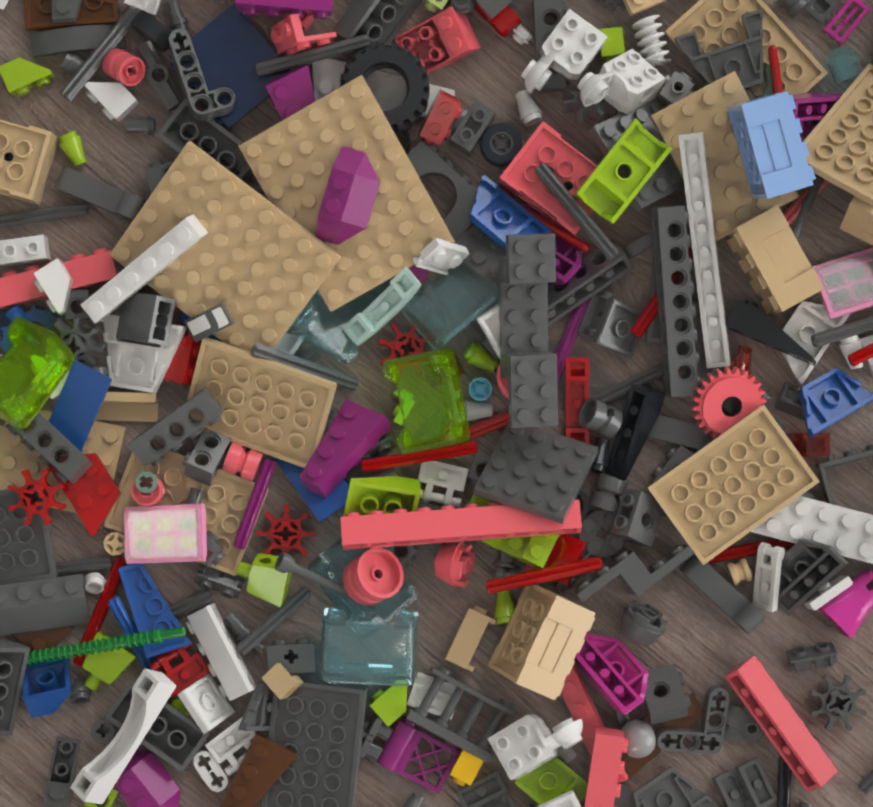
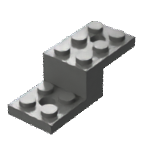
M678 544L668 551L669 557L665 560L659 558L649 566L651 570L648 571L634 551L627 552L623 550L613 558L615 562L608 567L605 564L601 570L595 571V578L591 581L586 578L576 586L578 590L574 594L581 602H584L620 575L632 593L639 596L692 556L694 551L689 545L682 546Z

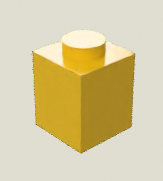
M462 749L450 771V775L453 776L452 781L463 787L465 784L471 786L484 760Z

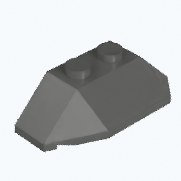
M801 538L785 553L782 560L778 606L788 616L791 615L848 562L830 545Z

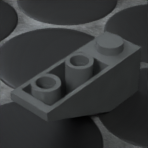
M57 736L43 800L44 807L71 806L73 790L70 787L76 777L80 739Z

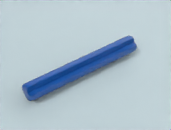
M120 597L111 598L108 601V606L125 637L129 633L132 636L135 632L138 633ZM141 644L139 647L133 645L132 650L143 670L144 668L151 670L149 664L154 661L153 658L146 659Z

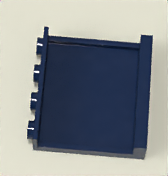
M235 3L191 38L208 91L226 87L235 94L234 108L231 113L214 118L223 128L227 127L230 132L233 130L232 127L269 97L263 84L291 71L286 69L258 76L255 68L257 63L279 58V56L248 18L242 15V12H238ZM183 45L180 47V52L183 51ZM183 61L181 63V66L184 68H190L193 65L190 61ZM172 62L170 66L176 72L174 63ZM192 82L188 87L196 90L200 88V85ZM222 97L218 99V102L222 105H227L230 103V100Z

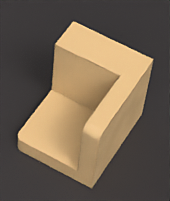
M276 663L262 677V680L279 699L288 698L303 683L298 675L291 676L281 663Z

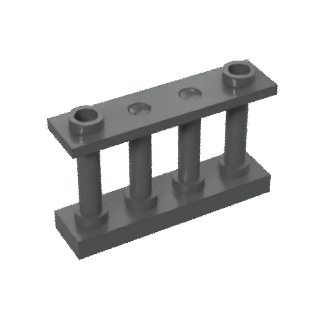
M441 665L438 668L431 666L430 671L436 674V677L419 707L416 706L415 710L408 707L404 714L405 717L489 763L493 754L489 751L490 742L487 738L495 734L506 713L515 717L516 712L511 709L513 705L503 699H500L498 702L450 675L452 671ZM444 680H447L457 687L440 718H436L434 721L427 717L429 714L427 711ZM467 691L476 696L477 699L461 728L455 732L448 728V721L464 692ZM485 702L498 709L481 740L475 743L468 739L470 736L468 733Z

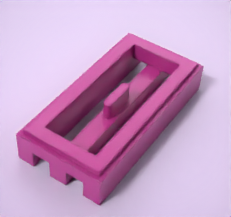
M848 0L822 32L828 34L829 38L834 39L840 46L870 11V8L861 0ZM852 2L856 3V6L833 32L830 28ZM862 8L863 12L840 38L837 34L857 10Z

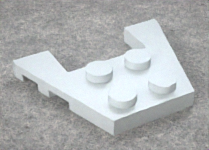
M109 314L101 322L104 323L105 333H103L104 342L107 343L108 350L106 358L109 377L112 379L110 386L157 393L187 327L171 324L167 346L155 347L117 339L116 333L120 316Z

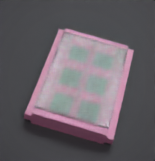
M873 247L812 267L824 287L819 292V295L830 320L873 306Z
M205 504L125 507L124 541L126 564L206 561Z

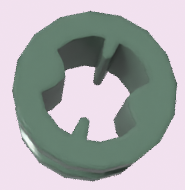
M142 472L136 477L135 484L139 491L151 493L157 488L158 479L151 472ZM143 476L153 479V482H150L153 484L151 488L141 486L140 483L143 482L141 481Z

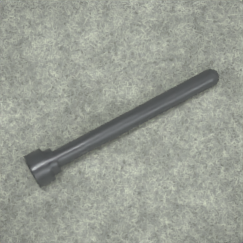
M817 174L815 175L816 179L813 181L814 185L810 186L792 227V232L796 239H798L824 180V178Z
M282 552L277 558L275 570L282 573L293 572L351 599L344 589V585L296 564L291 555ZM378 604L366 607L376 609Z

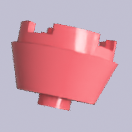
M464 541L443 544L434 561L436 577L454 588L457 586L466 587L469 583L466 577L469 571L474 570L475 552H470L473 546L466 544Z

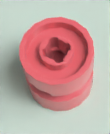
M112 49L103 59L102 67L104 73L126 86L137 85L145 75L144 62L139 57L123 49Z
M232 442L222 470L234 475L239 472L242 478L254 482L264 454L253 449L247 452L245 446Z
M142 477L141 481L143 482L140 483L141 486L151 488L153 484L150 482H153V479L151 477ZM158 477L157 488L151 493L139 491L135 481L133 482L131 495L138 504L154 506L163 500L165 486Z

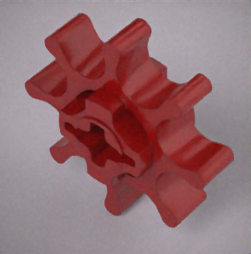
M416 321L411 324V331L408 333L400 332L397 324L393 323L391 329L395 332V339L390 342L380 339L378 342L379 346H386L390 350V356L381 360V366L386 365L388 362L397 363L399 367L396 375L397 379L402 377L405 367H412L417 377H421L423 371L418 366L419 360L428 359L434 361L436 358L434 354H427L423 348L426 342L432 341L433 335L429 334L423 339L418 338L415 334V328L418 325ZM408 341H410L409 350L413 352H410L404 360V350L401 348H404Z
M48 468L42 470V476L39 480L31 477L29 469L22 470L21 473L26 480L25 485L22 488L15 484L8 485V490L15 491L19 495L18 503L9 506L8 509L9 511H14L18 507L25 509L27 517L23 524L26 526L32 523V517L35 514L41 515L44 524L49 525L52 523V519L48 514L50 507L53 506L59 510L66 508V504L59 503L55 499V492L58 489L65 488L66 485L65 483H59L55 487L49 485L47 477L51 470ZM39 492L38 497L43 500L36 501V497L31 494Z
M288 504L284 505L285 513L280 519H275L270 512H265L264 516L271 521V528L266 532H256L257 536L266 535L271 539V546L264 551V554H270L274 548H279L288 554L291 549L296 548L301 551L303 556H306L308 551L301 546V540L305 536H316L315 531L305 532L301 527L302 521L309 514L304 512L299 519H293L289 515L290 505ZM281 522V526L276 529L277 524ZM292 522L297 526V529L292 526ZM285 527H288V531L296 532L297 535H292L288 537V540H285L284 536L276 535L275 533L284 531ZM275 538L281 542V545L276 542ZM296 538L297 542L291 545V542Z

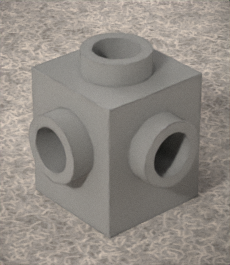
M675 71L672 76L667 74L662 85L663 89L659 93L658 98L669 106L693 93L691 89L695 84L691 82L692 78L684 72L679 74ZM674 87L679 88L680 91H676Z

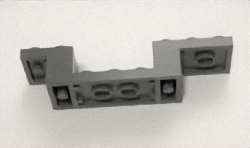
M555 234L506 235V257H498L500 376L508 379L509 427L558 426L557 354L548 351L547 282H556Z

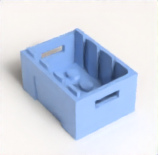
M788 91L766 95L727 107L752 199H769L814 185L812 180L816 179L812 165L808 166L806 156H809L806 142L801 141L799 134L803 132L799 118L795 119L793 109H796L793 95H789Z

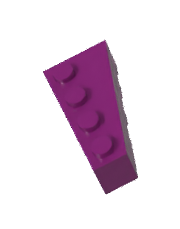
M235 0L238 12H242L244 16H256V13H266L267 17H280V14H299V18H304V15H313L315 19H327V16H333V0Z
M307 64L301 65L263 84L280 121L316 101Z
M346 399L299 477L305 488L327 498L347 477L348 471L353 466H357L362 461L361 458L370 449L373 450L379 443L378 440L393 429L387 417Z

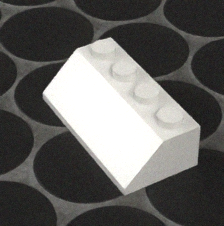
M215 603L187 616L189 621L186 622V625L192 635L196 634L199 640L197 647L202 656L207 655L210 661L207 666L212 676L218 677L221 683L218 687L224 698L228 697L231 701L254 690L257 685L241 654L236 650V644L223 622Z

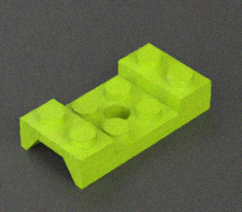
M633 119L618 137L613 147L573 195L609 224H614L673 148L659 141L644 129L640 121ZM622 164L627 165L630 169V175L627 178H621L618 175V168Z
M473 494L469 504H478L479 507H485L495 501ZM561 534L478 541L536 569H542L545 567L548 557Z

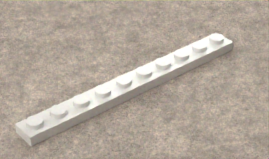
M703 132L681 134L678 138L687 211L689 214L707 368L725 367L731 365L704 136Z

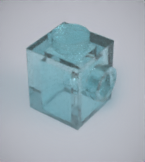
M843 46L837 47L830 51V55L825 60L836 85L853 79L861 73L859 56L856 51H852L851 47L843 49Z

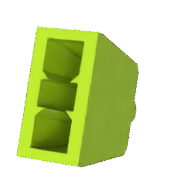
M260 553L257 554L252 565L240 562L236 575L248 578L247 592L281 608L288 595L292 572L282 573L275 570V563L279 556Z
M99 631L93 641L95 642L96 639L101 641L102 638L107 640L110 636ZM122 647L120 650L114 648V651L108 649L107 652H103L102 650L99 654L95 651L93 655L89 652L82 666L90 672L84 685L96 691L102 681L109 685L113 684L137 658L135 653L128 648L123 649Z

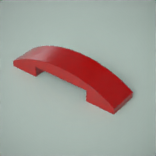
M566 357L565 436L589 444V429L581 426L578 422L579 410L583 403L589 399V357Z

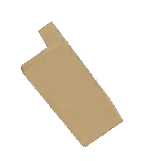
M107 392L95 420L157 422L159 394Z

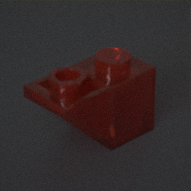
M830 432L819 433L812 438L808 436V433L786 434L802 457L830 456Z

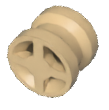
M112 532L105 537L103 543L106 552L111 555L125 553L123 533Z
M745 558L740 559L735 564H726L734 586L739 585L740 581L752 580V575Z

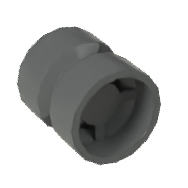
M595 398L587 399L581 406L578 414V422L581 426L595 431L606 438L613 437L620 429L623 421V415L620 410L606 405Z
M599 473L595 484L598 489L592 493L589 504L616 514L620 504L619 497L622 496L623 490L627 488L628 483Z

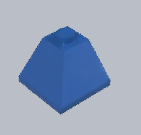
M65 657L63 660L58 658L57 661L51 659L50 662L45 660L44 663L39 661L38 664H27L23 681V698L30 717L34 718L55 713L71 694L70 661Z

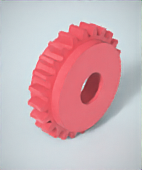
M725 366L724 372H721L717 368L715 369L716 375L713 376L707 373L709 379L707 381L700 380L701 384H703L701 388L695 387L698 395L692 396L696 404L691 405V408L697 412L693 413L692 416L695 419H699L696 424L700 428L703 427L702 431L705 434L710 432L709 435L713 439L759 408L761 404L767 403V400L761 397L765 394V391L760 388L762 384L758 380L755 381L756 377L752 374L748 375L745 369L740 372V369L734 366L731 372L730 368ZM728 397H737L742 404L740 412L732 417L724 415L722 412L723 401Z

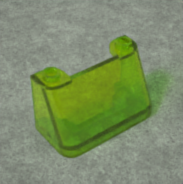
M17 316L7 331V338L12 343V346L0 361V418L18 429H24L32 422L71 369L74 362V354L55 332Z
M450 348L384 361L383 372L385 378L389 379L391 383H396L405 427L397 437V443L402 454L454 445L469 440L470 431L456 359Z

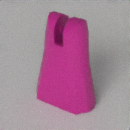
M870 568L851 580L853 585L818 609L829 621H834L833 625L849 639L853 637L873 607V585L869 590L866 588V585L873 579V571Z

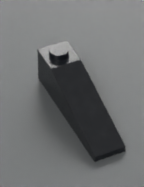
M737 300L726 324L729 330L815 366V359L758 309V304L749 300H745V302Z
M631 385L622 414L623 421L616 434L609 457L608 469L605 470V473L626 481L660 414L666 392L650 385Z

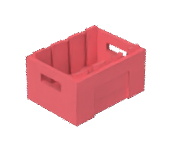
M542 121L500 176L499 184L511 191L514 196L535 212L576 236L581 227L538 177L535 169L540 164L545 163L554 170V175L563 185L565 182H571L573 188L568 190L569 193L591 217L594 211L573 194L598 165L563 140L561 134Z

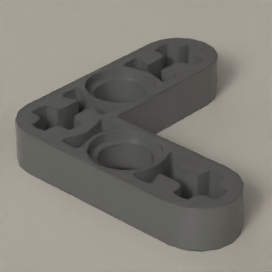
M720 685L709 687L705 694L701 730L664 727L655 733L656 745L661 750L668 752L715 754L719 752L724 740L729 705L728 692ZM718 692L722 695V698L717 699V706L721 709L716 708V701L713 699V696H716ZM713 714H719V722L715 725H710L709 717ZM666 735H668L671 739H677V743L674 740H667L666 744H664L661 739L666 738ZM686 736H694L692 745H683V739ZM712 737L716 741L711 743V747H709L705 742H700V738L703 741H711Z

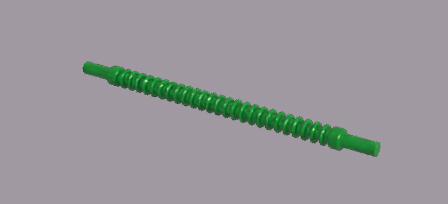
M184 627L168 630L158 628L153 629L152 632L147 630L146 634L141 631L139 635L135 632L133 636L129 633L126 637L121 635L120 638L115 636L114 639L108 637L107 640L102 638L101 641L96 639L95 642L92 640L88 643L83 641L82 645L80 642H77L76 646L71 643L70 646L65 644L63 648L58 646L57 649L51 647V649L45 648L44 651L43 649H39L38 652L33 650L32 653L29 651L27 664H38L39 661L44 663L45 660L50 662L51 659L57 661L58 658L63 660L64 657L69 659L70 656L75 658L76 655L81 657L83 654L87 656L89 652L93 655L95 651L99 654L102 650L103 652H107L108 649L114 651V648L120 650L121 647L126 649L127 646L132 648L133 645L139 647L140 644L145 646L146 643L151 645L152 642L158 644L166 639L186 636V630Z

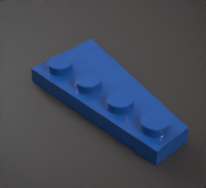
M142 563L118 568L138 635L141 631L146 634L147 630L152 632L153 629L158 628L168 630L181 627ZM188 636L166 639L158 644L152 642L149 645L146 643L142 648L146 659L192 645Z

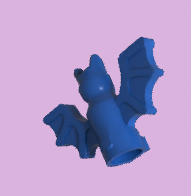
M18 304L5 313L7 319L11 321L9 326L1 328L3 339L0 342V346L4 349L5 357H9L18 350L15 340L16 333L24 336L25 342L31 346L33 351L35 350L33 345L40 341L44 344L38 331L33 328L32 322H40L47 328L53 326L58 317L51 313V309L39 310L33 305L29 312H24Z

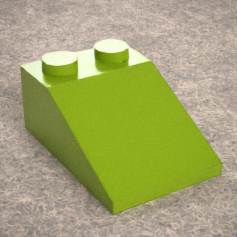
M400 476L351 478L343 517H345V514L352 512L360 513V515H369L371 511H383L384 514L393 513V510L396 509L416 512L421 494L420 480Z

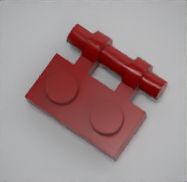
M193 645L167 652L164 655H158L155 657L156 660L149 664L150 669L154 671L162 668L165 675L177 685L170 698H173L210 672L198 652L191 656L187 653V650ZM179 656L183 662L172 668L169 662Z

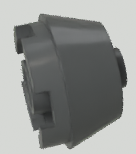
M632 600L628 607H625L623 610L621 631L632 642L649 646L666 632L665 627L668 621L661 618L663 613L654 606L647 604L643 607L637 605V600Z

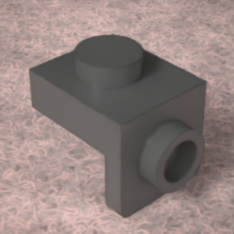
M207 530V549L213 554L205 562V565L210 567L212 563L216 566L224 556L222 551L225 547L217 542L219 537L210 530Z

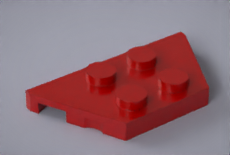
M96 453L84 454L93 465L75 484L69 480L66 482L62 481L55 474L58 469L51 464L49 469L58 483H65L66 486L62 490L90 535L92 537L96 536L103 521L108 517L113 505L122 494ZM68 456L59 457L58 462H65Z

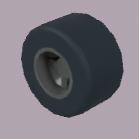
M497 123L488 127L483 133L480 149L482 156L488 163L493 166L504 167L509 166L522 149L523 143L521 135L516 128L510 124Z

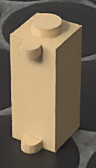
M475 605L474 609L469 607L446 654L445 660L473 672L475 667L469 665L488 622L495 625L497 620L487 616L488 611Z

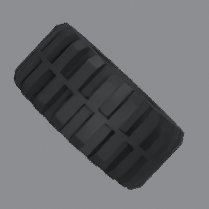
M384 42L377 43L378 46L373 47L368 45L364 47L362 52L359 53L357 51L353 55V59L346 63L344 66L345 70L341 74L340 87L360 75H363L364 79H366L369 74L379 69H392L400 73L407 85L405 100L396 109L383 111L393 131L398 135L403 130L411 129V126L415 122L418 123L421 115L426 111L430 95L427 71L425 66H422L421 60L417 56L412 55L411 51L405 47L402 49L398 47V44L394 43L384 45Z

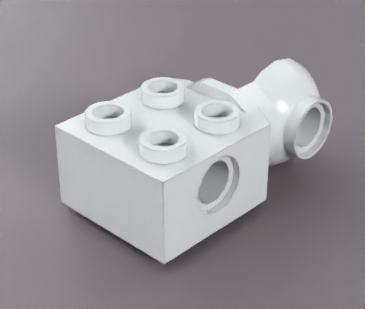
M569 9L542 45L540 59L537 62L532 60L521 75L525 79V87L529 94L535 88L539 91L543 88L553 73L549 70L550 68L568 79L578 80L605 44L608 36Z
M631 49L603 64L599 74L587 73L580 80L577 87L580 90L583 106L588 107L593 103L597 104L604 98L618 111L628 114L655 99L666 78L642 58L639 53Z
M531 714L522 717L487 739L509 779L517 780L558 756L559 747L563 746L565 750L582 741L583 721L582 719L573 721L572 718H569L553 727L554 733L552 734L542 718Z

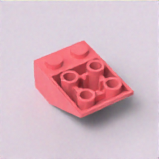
M453 6L394 38L398 47L409 49L412 55L417 56L421 60V64L423 67L425 66L427 74L459 61L481 49L466 14L457 13Z

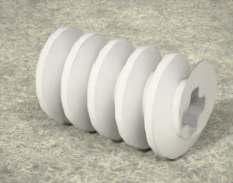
M660 15L642 18L632 25L633 30H638L634 35L635 39H641L637 43V47L644 48L639 54L642 57H647L645 60L653 67L671 62V59H664L669 50H662L661 48L667 44V41H659V38L665 35L664 32H657L662 23L654 22Z

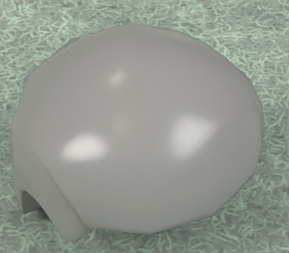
M636 719L627 722L621 729L624 730V738L628 739L626 754L629 757L638 759L647 757L655 749V733L652 726L646 721Z

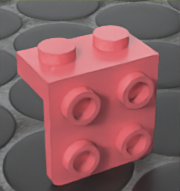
M291 14L271 27V39L275 44L277 55H290L331 44V41L337 37L336 32L304 36L299 14Z

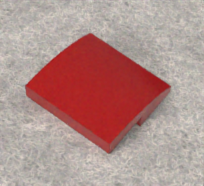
M561 534L544 568L581 560L587 542ZM526 564L524 570L533 571L538 569ZM573 576L554 581L570 586Z

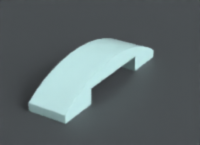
M404 267L390 281L391 285L362 313H357L342 328L356 346L361 345L388 323L419 290L422 284L409 268Z

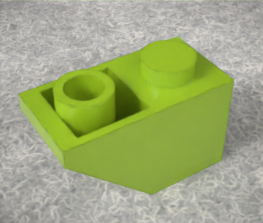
M17 58L0 66L1 76L8 92L12 96H24L30 92L29 89L36 86L38 88L45 87L55 78L54 73L50 69L22 58Z
M397 673L388 682L391 686L384 692L382 689H379L370 697L372 702L369 706L388 727L406 712L408 675L406 673L402 676Z

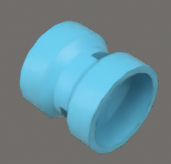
M475 378L469 385V395L475 401H485L491 395L492 385L485 378Z

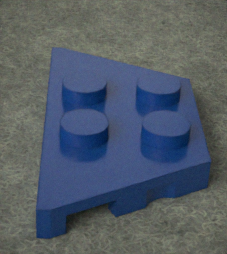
M485 174L482 176L469 220L503 249H506V235L552 233L550 229Z
M838 368L832 369L803 386L798 392L808 436L812 438L873 402V392L871 393L861 387V382L855 378L848 377L845 372Z

